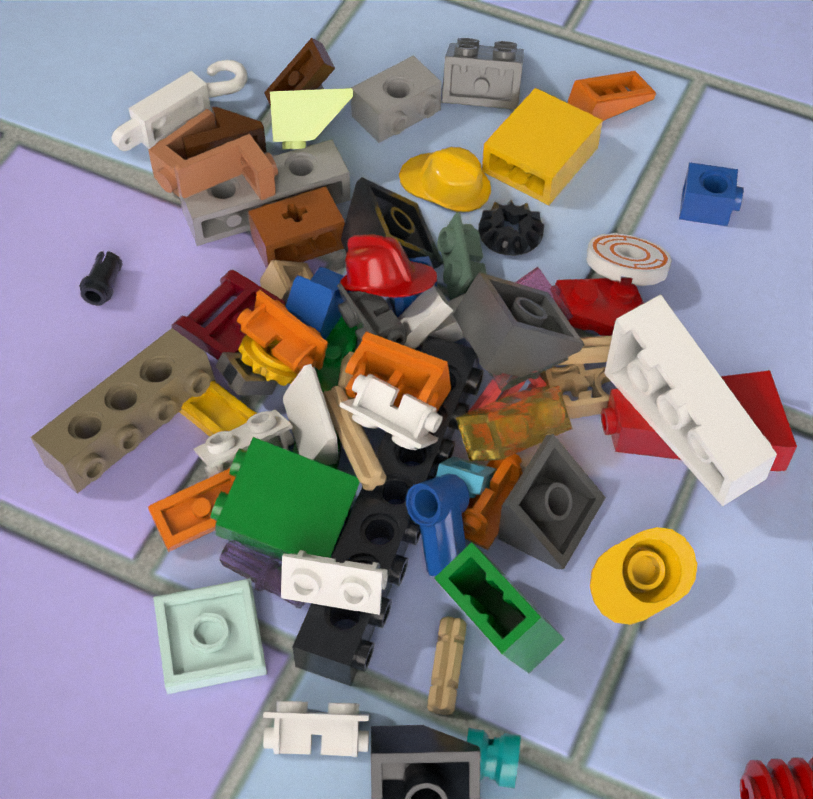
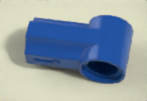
M448 473L415 484L408 490L406 495L408 514L413 521L420 525L426 570L429 576L439 574L466 548L462 513L469 504V491L465 482L455 474Z

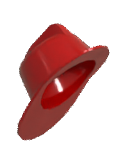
M371 234L353 235L348 239V252L345 260L347 275L340 282L345 290L397 298L422 293L432 288L437 282V272L430 266L410 261L400 242L394 237Z

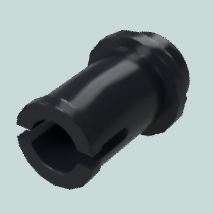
M104 251L97 254L89 275L82 278L79 285L80 295L84 301L91 305L100 306L111 299L113 295L112 285L123 265L119 256L110 251H107L106 256Z

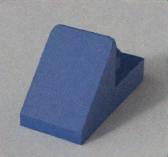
M320 266L311 280L299 275L296 276L285 307L305 325L315 328L323 339L326 340L342 316L337 305L341 304L343 299L337 285L340 284L344 276Z

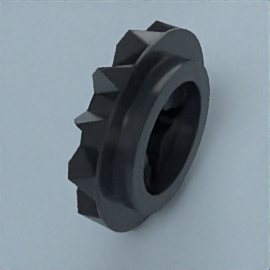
M510 200L507 205L494 202L491 210H483L478 224V231L481 241L492 251L503 255L516 256L528 253L540 244L543 238L544 224L541 222L540 212L530 211L528 203L516 206ZM509 221L512 225L519 223L518 231L514 230L511 226L504 228V222Z

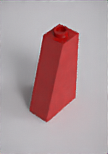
M771 371L721 376L777 453L770 471H786L797 445ZM611 389L607 408H602L601 423L604 434L611 435L615 452L681 460L618 389Z

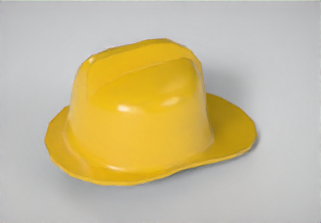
M448 147L412 157L402 165L399 172L400 184L408 193L456 212H470L481 208L488 201L491 194L490 181L482 171L481 163L472 152L461 147Z
M655 527L643 530L625 539L598 557L591 571L590 579L593 602L602 615L615 623L631 625L646 620L678 602L689 593L696 580L697 572L694 549L684 536L667 528Z

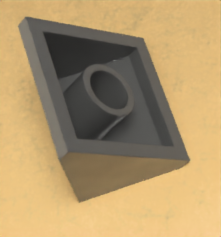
M554 434L546 435L503 503L498 539L555 569H564L606 497Z

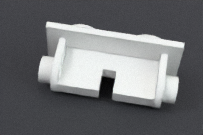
M360 374L352 386V391L357 393L356 398L340 402L339 407L353 413L352 419L367 428L377 429L379 427L393 435L391 438L393 442L406 449L417 450L438 441L437 437L428 433L429 431L435 433L442 422V416L436 413L437 408L408 393L404 394L399 408L394 406L393 404L399 389L372 374H369L367 377Z
M275 409L260 412L251 416L247 423L231 431L213 434L204 444L194 448V451L207 465L204 469L207 477L210 478L231 468L238 449L241 448L247 451L253 437L289 451L288 447L295 443L290 432L293 426Z
M300 550L297 555L283 553L281 598L380 615L382 589L385 590L387 585L388 570L381 569L379 563L373 562L372 565L351 561L339 563L336 562V559L309 555L303 550Z
M277 701L276 711L268 710L263 712V718H275L274 727H265L264 749H273L274 754H311L312 734L322 735L321 755L358 757V752H368L369 731L359 730V721H369L370 714L359 713L360 704L329 703L328 712H307L308 702Z

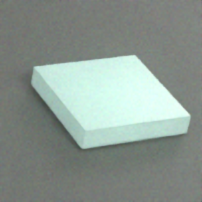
M251 578L153 597L167 694L267 675Z

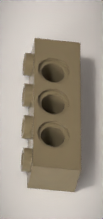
M171 328L30 437L44 465L78 494L91 482L101 477L107 469L127 453L133 451L163 424L168 423L174 415L182 410V404L192 396L199 397L207 391L210 382L216 381L207 353Z

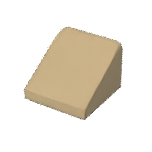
M271 260L260 279V285L287 303L296 276L299 275L311 280L313 274L307 263Z

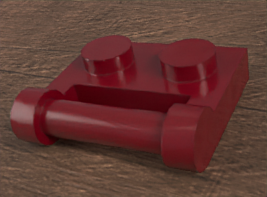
M229 270L220 278L221 284L187 317L182 315L171 325V328L217 360H219L223 352L240 353L238 350L239 346L247 334L241 331V325L237 322V319L242 311L247 308L252 312L254 311L256 296L259 290L286 306L285 301L235 270ZM232 296H233V297H236V298H235L215 319H213L205 328L202 327V325H203L212 315H214Z

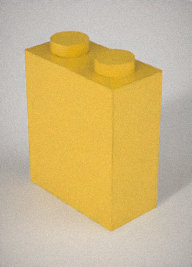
M534 88L484 143L482 171L549 206L598 149L603 120L555 96Z

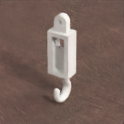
M234 60L217 61L207 68L208 75L214 76L220 71H230L236 76L229 81L212 83L204 82L192 71L186 73L128 108L131 120L122 124L113 132V144L122 151H128L140 143H143L150 149L158 141L166 138L186 124L188 120L196 117L206 109L211 111L209 98L240 91L247 82L245 67Z

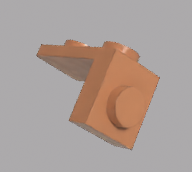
M206 109L196 117L188 120L182 127L148 149L154 178L166 192H173L180 197L174 166L186 160L183 137L215 129V116L210 110Z
M250 134L191 157L174 166L178 191L183 198L192 196L243 174L261 201L276 195L274 177L278 175L276 163L269 152L263 153Z

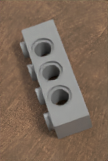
M333 140L272 156L278 169V175L274 177L276 195L265 200H260L243 174L187 198H183L179 193L182 212L196 245H203L249 231V210L294 197L303 192L326 186L335 204L351 200L350 173Z

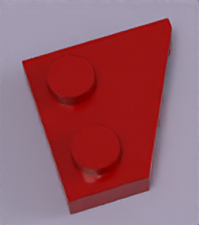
M622 277L621 281H613L608 278L557 280L551 291L558 307L572 327L581 330H592L600 336H612L616 319L644 304L637 286L631 284L633 278Z

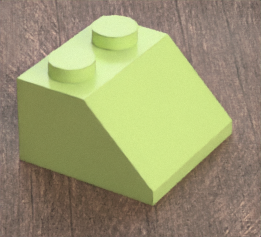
M353 88L270 92L273 142H282V149L305 148L306 141L315 140L353 97Z

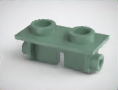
M456 212L447 227L442 228L437 241V247L441 252L444 266L443 280L447 285L450 300L459 297L461 293L466 294L479 272L487 274L485 264L479 263L483 258L479 231L471 224H462L461 214Z

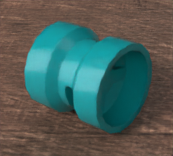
M468 728L467 742L480 747V781L485 776L489 777L490 780H494L500 787L515 789L521 735L504 733L500 737L490 739L485 730Z

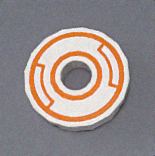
M626 234L598 235L591 239L587 248V263L596 273L613 281H621L622 276L633 278L631 284L637 286L655 285L664 281L672 262L669 253L661 246L647 239Z

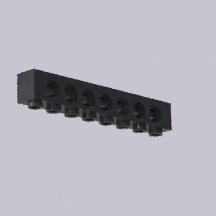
M432 336L427 337L421 352L448 362L451 385L449 394L437 411V414L442 416V422L435 433L428 432L437 437L438 441L421 449L410 450L393 442L391 439L392 434L385 433L376 454L386 474L385 483L376 486L373 491L365 490L362 486L331 557L339 563L351 561L372 565L373 562L379 563L381 569L388 570L387 585L385 590L382 589L380 615L311 603L292 646L295 667L352 686L358 670L363 672L367 670L374 651V643L370 642L375 626L384 627L392 604V600L387 598L392 584L400 586L406 573L408 558L404 557L407 547L409 543L416 545L421 536L420 525L413 521L407 511L406 495L408 490L415 484L435 478L439 464L452 457L455 441H452L451 438L455 429L462 431L465 426L466 419L464 417L470 408V405L466 404L469 394L476 396L481 386L484 370L478 369V356L473 348ZM414 461L420 464L417 466H409L404 463ZM392 499H401L404 500L405 503L394 505L388 503V501ZM375 538H386L390 542L376 545L370 541ZM343 619H350L357 623L353 628L341 630L334 626L336 622Z

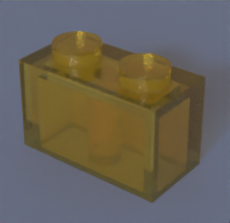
M559 385L528 388L456 417L469 461L502 460L543 442L546 435L554 434L557 436L573 429Z

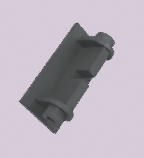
M341 283L337 285L343 302L337 305L349 328L357 326L358 330L355 331V334L360 343L366 331L401 345L406 343V328L392 309H389L382 296L361 291L347 293Z

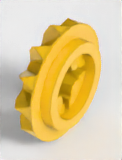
M246 335L238 349L242 355L241 360L243 363L251 366L254 374H261L267 381L274 380L282 386H286L288 383L292 384L299 373H294L288 366L272 355V349L280 342L275 339L264 349Z

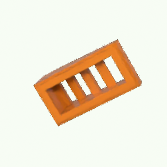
M636 71L575 80L568 104L604 121L654 100L656 92Z

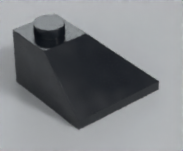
M361 177L356 182L341 236V242L346 254L348 252V239L353 235L374 234L394 237L400 242L408 258L429 256L433 268L440 267L443 261L418 203Z
M425 725L371 726V799H480V747Z

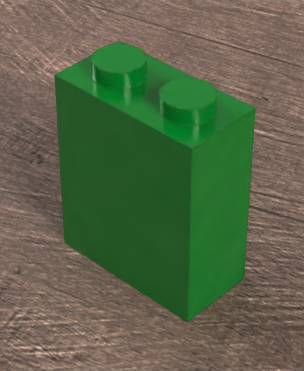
M253 437L247 451L239 448L234 457L229 475L234 476L235 480L229 494L221 491L212 509L210 518L217 521L215 524L216 536L279 561H282L283 553L297 555L300 550L306 551L309 555L331 558L360 484L358 478Z
M472 542L434 577L499 652L528 674L565 640L512 581Z

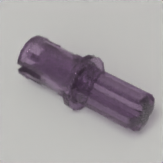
M230 540L219 557L221 564L246 579L251 578V581L256 583L255 590L259 592L266 590L281 598L282 564L279 563V558L274 555L267 558L235 540ZM284 599V601L294 605L298 609H301L302 606H304L306 603L301 601Z

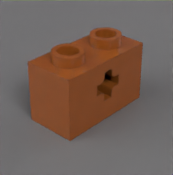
M326 186L248 211L251 237L266 269L271 260L305 262L344 249L341 236L345 221Z

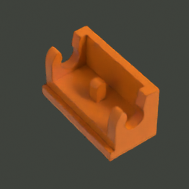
M367 331L345 369V373L353 375L345 388L347 396L356 398L357 393L352 391V386L360 374L366 377L372 374L399 389L393 404L398 408L404 394L408 393L436 407L438 411L451 390L447 361Z

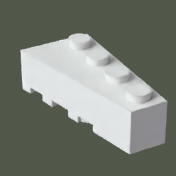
M658 295L617 318L604 374L716 500L724 506L766 480L777 453L662 295Z

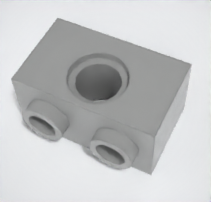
M413 55L351 87L353 88V97L351 98L352 117L380 143L440 111L442 82Z

